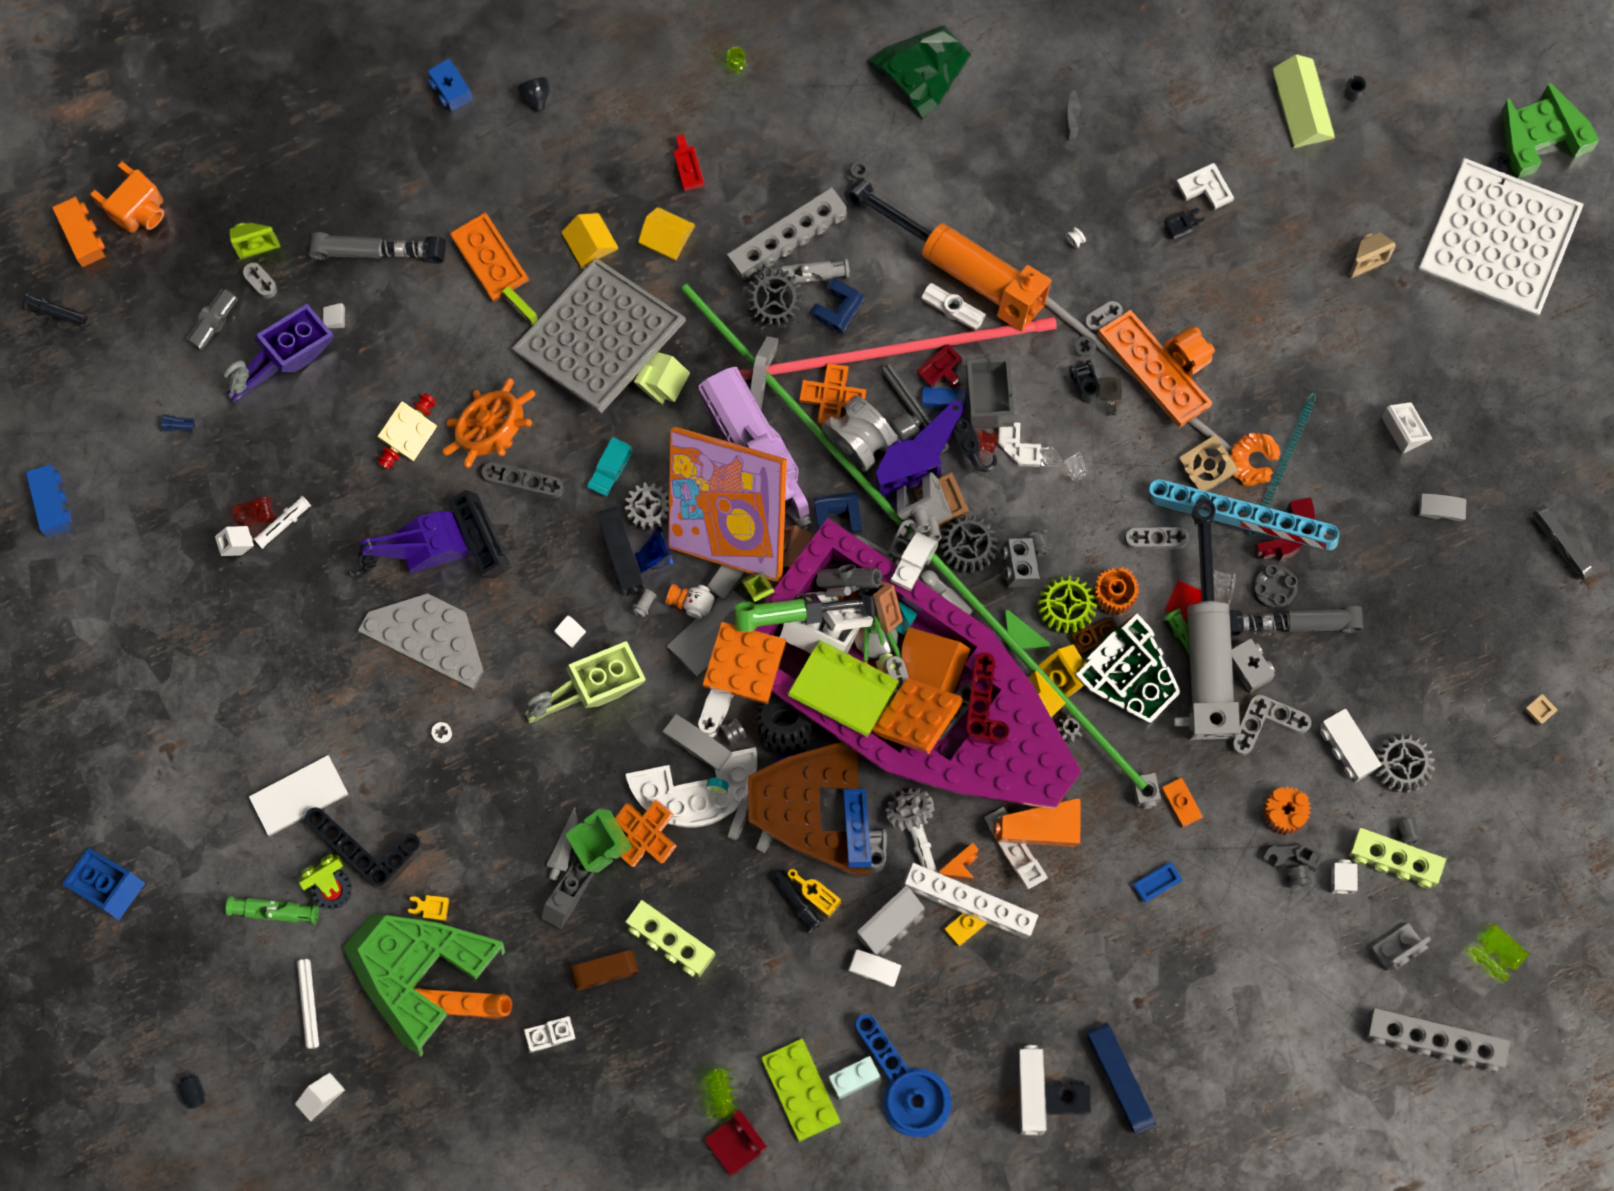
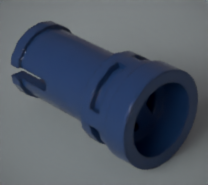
M163 415L162 431L184 430L194 432V418Z

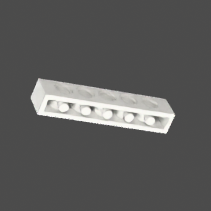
M915 863L909 867L902 884V888L907 885L912 892L966 915L973 916L976 919L1024 939L1031 936L1038 918L1037 914Z

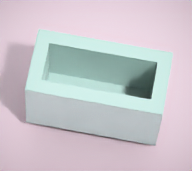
M869 1056L829 1076V1080L840 1100L880 1080V1075Z

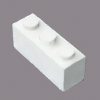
M1346 709L1322 722L1320 725L1322 737L1326 741L1329 740L1333 746L1332 752L1338 760L1341 759L1345 765L1344 771L1350 779L1353 778L1355 783L1381 767L1378 758Z

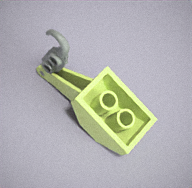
M627 641L569 664L566 670L571 680L552 694L549 691H545L531 698L527 702L530 709L525 712L529 723H532L548 714L582 701L585 708L598 707L620 698L642 685L646 679ZM576 689L578 695L552 706L553 702Z

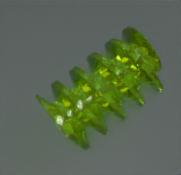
M719 1069L706 1073L710 1076L704 1079L705 1083L711 1084L706 1088L707 1092L713 1093L708 1098L709 1101L715 1102L710 1108L717 1111L712 1115L713 1119L733 1116L735 1114L734 1111L740 1107L739 1105L732 1104L738 1097L730 1095L736 1088L728 1086L734 1079L726 1077L732 1069Z

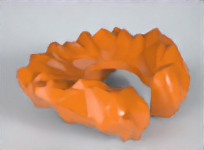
M1249 433L1248 436L1243 435V438L1234 443L1230 457L1239 472L1233 476L1242 481L1244 486H1254L1270 481L1273 474L1272 469L1269 467H1252L1249 463V456L1251 453L1259 451L1268 460H1279V446L1275 443L1272 436L1264 433Z

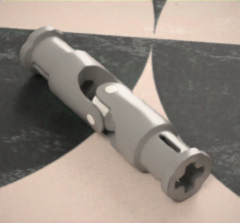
M848 259L833 263L823 261L812 264L781 266L780 274L784 275L785 271L788 270L789 275L787 278L790 279L797 272L802 271V276L795 275L796 279L792 282L793 284L830 280L833 277L839 276L850 277ZM764 268L766 275H769V270ZM773 269V274H777V269ZM769 279L765 281L768 285L784 283V281L780 279Z

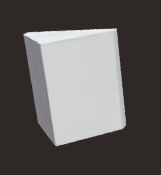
M1411 402L1390 405L1386 408L1382 419L1402 454L1432 439Z

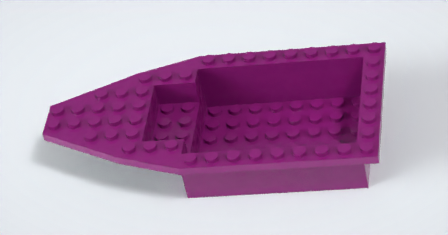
M827 518L764 603L796 600L800 594L818 591L827 592L828 589L818 587L816 579L817 572L820 569H825L831 563H837L841 566L854 564L856 568H877L881 570V581L894 585L898 603H903L918 614L910 628L961 642L971 649L953 694H956L964 685H972L975 660L979 654L987 652L993 655L995 670L988 719L1005 722L1009 726V737L1002 745L970 741L966 736L968 714L944 739L936 742L929 754L896 742L892 743L888 740H881L871 732L867 737L788 696L811 654L787 642L772 693L886 773L955 794L1056 809L1082 771L1033 684L991 629L918 579L911 591L892 583L891 579L898 566ZM784 623L759 626L754 631L780 637ZM897 631V647L902 657V645L905 635ZM854 640L847 654L864 662V654L856 647ZM893 650L890 654H892V656H896ZM868 658L867 664L871 665L872 667L874 666L875 669H877L876 661L879 660V658ZM986 661L982 663L981 673L985 675L988 666ZM984 682L976 684L977 689L980 691L988 689L987 684ZM970 694L962 695L966 701H970ZM976 704L973 708L978 713L985 711V707L982 704ZM972 726L970 728L971 732L976 735L983 732L980 726ZM995 729L993 734L1000 738L1005 735V732L1002 729Z

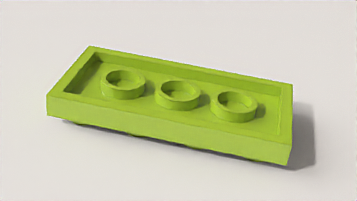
M803 1038L761 1057L799 1142L841 1123Z

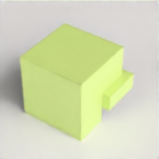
M657 352L638 373L634 383L657 403L663 404L665 400L675 402L690 372L673 356Z

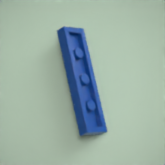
M844 789L849 868L871 867L872 859L866 789Z

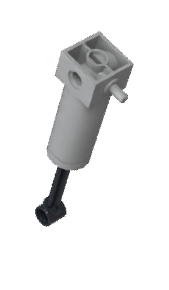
M1207 499L1199 500L1191 514L1194 525L1198 527L1201 602L1187 607L1192 706L1188 709V717L1174 718V726H1189L1190 740L1234 739L1240 734L1239 704L1234 702L1229 604L1219 603L1215 601L1211 526L1214 525L1216 508L1214 503ZM1201 507L1206 508L1209 511V515L1206 517L1201 516L1198 509ZM1210 717H1214L1218 721V725L1212 724Z

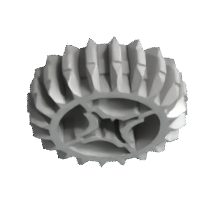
M1402 733L1398 734L1397 739L1392 735L1389 737V741L1384 740L1382 742L1383 747L1379 746L1376 750L1379 753L1376 754V757L1381 763L1379 768L1381 770L1376 773V776H1384L1381 783L1385 784L1388 781L1390 783L1388 789L1390 790L1397 786V793H1400L1403 787L1406 793H1410L1411 787L1414 791H1418L1419 785L1424 787L1427 784L1426 780L1431 779L1432 776L1429 772H1433L1435 769L1432 765H1429L1435 761L1434 758L1428 757L1432 750L1425 751L1424 748L1427 746V743L1424 742L1420 745L1418 743L1420 741L1419 737H1416L1414 741L1411 740V734H1408L1405 739ZM1398 748L1397 758L1387 761L1389 751ZM1408 749L1414 751L1418 757L1410 755ZM1404 759L1405 762H1408V765L1403 767L1399 762ZM1421 765L1419 776L1410 779L1411 768ZM1390 770L1398 771L1400 778L1395 776Z

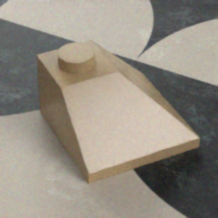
M1382 233L1368 234L1363 237L1349 274L1350 278H1354L1389 262L1396 247L1395 243Z

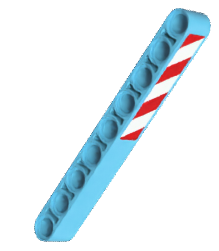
M1155 480L1149 488L1150 499L1157 506L1192 514L1195 504L1199 500L1207 499L1212 501L1216 508L1214 521L1323 550H1333L1338 545L1339 531L1332 524L1165 480ZM1157 490H1162L1165 492L1162 495L1155 494ZM1177 496L1185 497L1182 501H1178L1175 498ZM1201 507L1198 509L1201 516L1206 517L1209 515V511L1206 508ZM1219 507H1226L1228 510L1220 512L1217 509ZM1246 512L1249 515L1247 517H1240L1238 514ZM1261 518H1268L1270 521L1262 523L1259 520ZM1284 523H1288L1291 525V527L1288 529H1284L1281 527V525ZM1310 529L1313 532L1311 534H1304L1302 531ZM1332 535L1334 538L1332 540H1326L1324 539V536Z

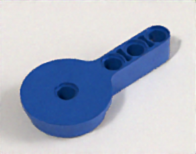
M869 1014L861 1015L856 1021V1030L888 1078V1085L883 1098L884 1113L888 1122L895 1130L909 1137L921 1138L936 1133L944 1126L951 1112V1094L946 1083L932 1071L921 1068H908L875 1018ZM868 1020L872 1023L873 1027L870 1031H863L859 1026L860 1023ZM876 1039H881L885 1042L886 1045L883 1050H875L872 1044ZM889 1058L896 1059L898 1067L893 1070L888 1069L885 1065L886 1060ZM915 1096H920L924 1100L923 1107L915 1108L911 1104V1099Z

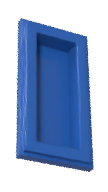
M1170 861L1133 883L1144 903L1180 883L1183 879Z

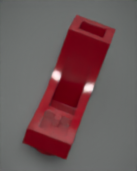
M1311 497L1290 501L1287 507L1288 513L1315 520V510ZM1304 529L1302 532L1304 534H1311L1312 530ZM1280 538L1258 543L1254 551L1256 558L1263 557V559H1268L1276 556V553H1278L1279 560L1283 561L1298 553L1304 544Z

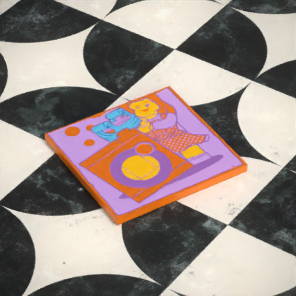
M679 427L671 428L668 548L753 575L763 572L767 579L776 582L781 581L783 576L787 459Z

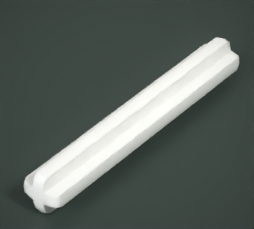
M308 959L298 960L297 966L305 1043L308 1049L319 1046L311 965Z

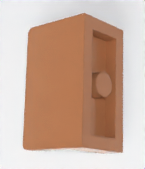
M796 525L784 527L783 570L790 569L813 538V533Z
M881 581V585L878 587L879 590L873 594L882 631L889 633L903 620L894 585Z

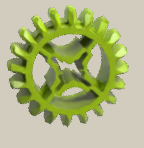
M1070 575L1067 576L1066 581L1063 580L1062 576H1059L1058 583L1052 579L1050 581L1051 586L1045 585V592H1040L1039 596L1042 599L1038 600V605L1041 606L1039 614H1045L1042 617L1043 622L1050 620L1049 628L1056 625V632H1059L1060 628H1064V634H1068V630L1071 628L1072 632L1076 633L1077 626L1082 630L1085 628L1084 623L1090 625L1092 621L1090 617H1095L1096 613L1093 610L1097 609V604L1093 602L1096 600V595H1090L1093 592L1092 588L1085 589L1087 586L1086 581L1079 584V577H1076L1074 582L1071 581ZM1065 590L1063 597L1051 600V597L1056 592ZM1072 591L1077 592L1083 598L1084 602H1082L1081 599H1076L1072 595ZM1067 596H1068L1069 605H1071L1070 608H1069V610H1068V613H1067L1066 604H1064L1065 601H1066V599H1067ZM1051 607L1054 610H1059L1063 614V619L1055 615ZM1080 609L1085 610L1081 616L1070 620L1071 613L1080 611Z

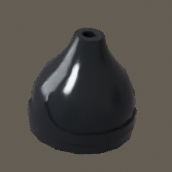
M546 77L531 79L518 85V92L526 103L533 106L537 112L545 109V103L550 91L549 82Z

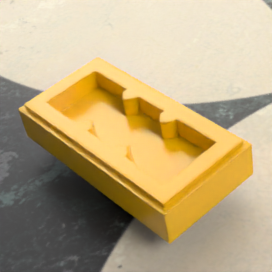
M963 913L944 930L960 947L987 923Z

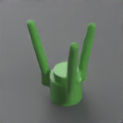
M878 615L871 616L873 618L871 626L864 627V662L868 661L869 630H871V633H878L881 645H885ZM886 632L896 656L902 659L891 632Z

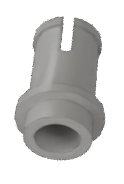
M793 504L785 511L798 527L807 530L811 526V518L809 516L799 518Z
M644 589L637 604L632 606L633 614L640 618L647 616L649 607L657 597L656 594L648 589Z

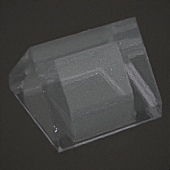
M1081 452L1064 461L1072 481L1089 476Z

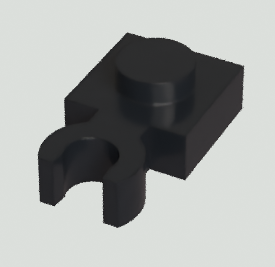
M1199 208L1192 209L1187 216L1183 210L1165 218L1164 223L1173 240L1192 232V225L1200 226L1204 223V217L1200 219L1194 217V215L1199 214Z

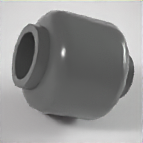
M902 413L890 422V427L894 431L897 440L912 441L920 434L919 427L921 423L916 415L911 416L908 413Z

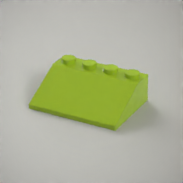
M820 640L788 696L868 737L892 699L899 680Z

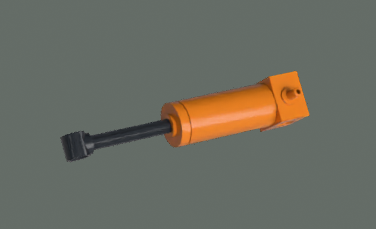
M863 178L857 179L845 191V199L851 206H869L926 242L922 250L923 258L1000 306L997 317L1022 332L1045 306L1052 280L1031 266L1027 265L1020 272L945 223L938 225L933 232L929 231L874 196L875 192L872 185Z

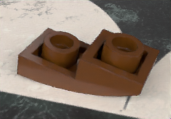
M1111 616L1094 626L1090 625L1072 634L1080 654L1092 651L1117 627V624Z

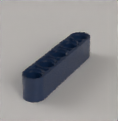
M1106 1022L1086 1031L1090 1044L1134 1134L1156 1125L1153 1114L1109 1024Z

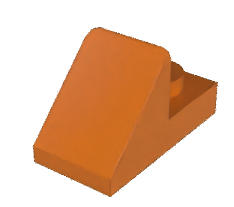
M974 843L970 844L943 867L939 874L953 880L973 881L974 877L964 865L969 866L978 858L976 854H978L979 849Z

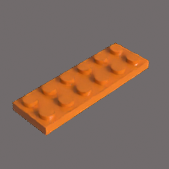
M1131 310L1098 331L1097 335L1178 428L1212 406V401Z

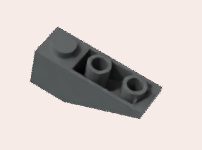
M578 857L544 906L542 919L562 929L595 873L586 871Z

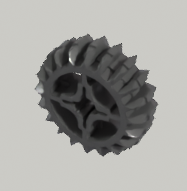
M770 267L769 275H766L765 271L761 270L763 277L760 279L755 274L754 278L758 282L756 284L752 281L749 282V285L754 287V289L746 290V293L752 294V297L746 298V302L753 301L754 304L748 308L749 310L757 309L753 313L754 317L758 316L759 313L762 314L760 317L761 322L765 320V317H768L769 325L772 324V319H776V324L780 325L779 318L783 317L784 322L787 323V314L794 318L795 314L792 310L800 311V307L795 304L796 302L803 303L802 299L797 298V295H802L803 291H796L795 288L800 287L801 284L800 282L792 283L796 279L795 275L788 279V270L785 271L784 275H780L781 268H778L777 274H773V268ZM780 279L784 283L777 288H772L765 281ZM761 286L767 293V298L759 306L757 291ZM790 286L792 301L788 306L782 299V295ZM766 288L774 293L780 291L781 295L778 297H780L779 300L782 304L775 299L766 304L769 301L768 297H771L769 295L770 292ZM776 304L784 311L773 314L764 310Z
M964 515L962 522L957 517L955 518L956 525L949 522V529H943L945 536H942L940 539L943 543L940 545V550L944 551L942 557L948 558V565L955 563V570L961 566L963 573L966 572V568H970V572L974 573L975 567L982 571L983 564L989 566V559H995L993 552L998 551V547L995 545L998 543V538L994 537L996 531L990 530V523L984 526L983 518L977 522L975 515L972 516V520H968V516ZM968 530H974L979 533L974 535L969 533ZM960 532L961 541L955 547H952L951 541L953 537ZM966 540H967L970 544L973 543L972 548H971L969 545H965ZM986 541L987 548L985 552L979 556L977 547L980 546L982 542ZM967 554L971 559H966L959 555Z

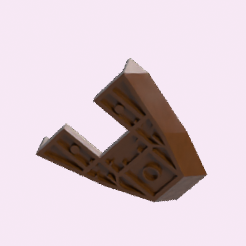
M839 742L787 757L748 776V814L750 823L794 851L855 878L870 874V869H861V867L849 868L846 832L821 830L820 788L838 790L859 789L858 758L855 750L845 743Z

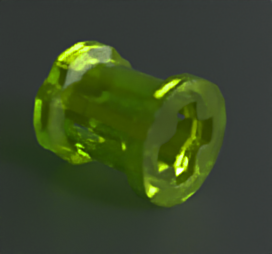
M733 47L727 52L728 68L734 73L742 72L746 68V55L742 48Z

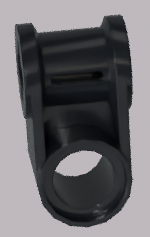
M1087 360L1086 363L1075 367L1073 365L1069 366L1070 376L1081 400L1088 404L1096 402L1099 396L1100 384L1091 360ZM1091 388V389H1093L1095 392H1094V393H1087V392H1085V389Z

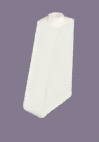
M1026 1045L1024 1049L1019 1050L1020 1135H1043L1046 1131L1043 1049H1037L1036 1045Z

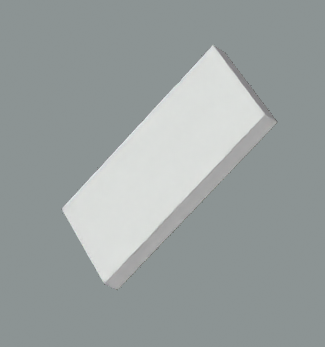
M327 755L249 796L267 834L271 836L304 819L309 809L314 807L323 809L349 794L330 756Z

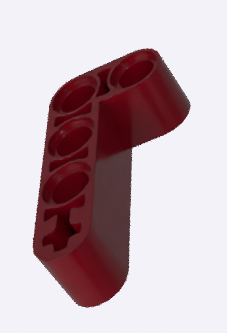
M984 652L979 654L975 660L966 736L972 742L1002 745L1008 740L1010 731L1009 726L1005 722L988 719L995 659L990 653ZM983 661H986L988 665L986 675L981 674ZM984 682L987 684L988 689L980 691L977 689L976 684ZM982 704L985 707V711L978 713L973 709V706ZM972 726H980L983 732L976 735L971 732L970 728ZM995 729H1002L1005 735L998 738L994 736L993 731Z

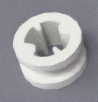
M1076 227L1071 229V233L1067 232L1065 234L1068 242L1076 249L1080 247V243L1084 244L1086 242L1084 235Z
M439 722L433 726L432 736L436 742L445 743L450 740L452 731L448 724ZM444 727L448 734L438 738L439 735L436 734V731Z

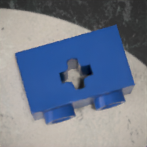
M450 59L428 70L430 76L428 82L433 90L437 89L440 93L438 97L444 107L448 105L450 110L453 111L473 99L470 89Z

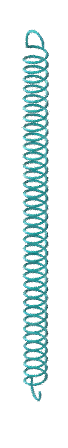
M1305 403V406H1304V407H1307V408H1309V409H1313L1311 406H1307L1306 403ZM1299 417V420H1297V424L1303 426L1304 424L1298 423V421H1301V422L1304 421V420H1300V417ZM1296 424V427H1294V431H1296L1297 433L1302 434L1301 431L1295 430V428H1298V429L1301 428V427H1297V424ZM1291 434V438L1299 441L1298 438L1292 437V435L1297 436L1298 434ZM1291 440L1288 441V445H1290L1291 447L1296 448V446H1294V445H1292V444H1289V442L1294 443L1295 441H1291ZM1288 447L1285 448V451H1284V452H1287L1288 454L1293 455V453H1291V452H1289V451H1286V449L1291 450L1292 448H1288ZM1284 454L1281 459L1287 461L1288 459L1283 458V456L1291 458V456ZM1271 480V483H1270V484H1273V485H1275V486H1279L1278 484L1272 483V480ZM1268 487V490H1267V491H1270L1271 493H1274V494H1275V492L1272 491V490H1269V487Z

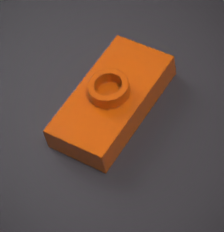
M1183 778L1162 787V791L1182 828L1202 819L1203 816Z

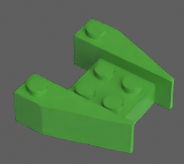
M1552 83L1547 85L1542 94L1545 100L1515 110L1509 98L1502 108L1507 155L1510 157V167L1517 179L1537 172L1542 163L1536 152L1540 149L1565 140L1575 158L1593 151L1599 142L1591 123Z

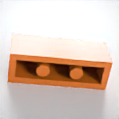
M74 197L53 207L76 259L82 267L105 257L102 250L105 248V245L100 237L96 238L94 232L97 231V228L92 219L88 221L86 215L89 214V211L84 202L79 203L78 199Z

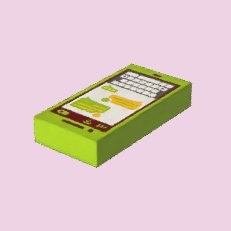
M506 287L502 291L504 298L533 326L538 320L536 313L510 287Z

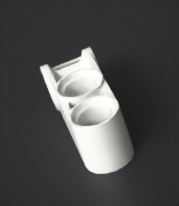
M711 689L698 722L701 731L711 738L718 734L734 695ZM709 723H712V727L706 730L705 725L708 726Z

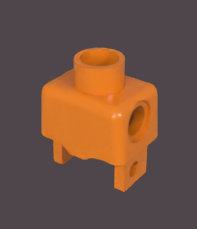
M122 161L118 167L127 179L108 199L104 198L96 190L91 193V196L104 209L112 221L128 232L134 233L141 225L151 230L160 223L164 216V210L159 207L163 202V197L157 187L138 169L132 170Z

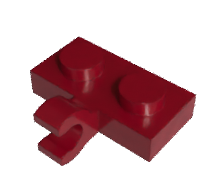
M947 344L917 370V375L930 388H933L945 378L950 387L955 389L960 385V378L952 370L963 362V358Z

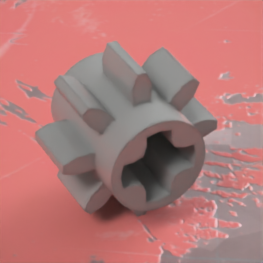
M1068 714L1066 721L1059 720V724L1063 727L1058 728V730L1062 733L1064 740L1070 739L1071 743H1074L1076 736L1082 738L1083 735L1079 730L1084 728L1079 725L1076 719L1071 718L1070 714ZM1068 725L1075 728L1073 733H1070V730L1067 729Z

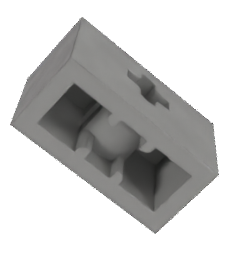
M1252 639L1232 649V667L1249 693L1272 681L1275 676L1273 665L1270 661L1264 659L1262 648L1257 642L1254 643ZM1249 662H1250L1251 664L1256 663V664H1257L1256 667H1254V666L1249 667V666H1248Z

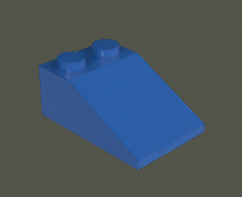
M88 848L62 885L100 910L120 920L145 883L130 871Z

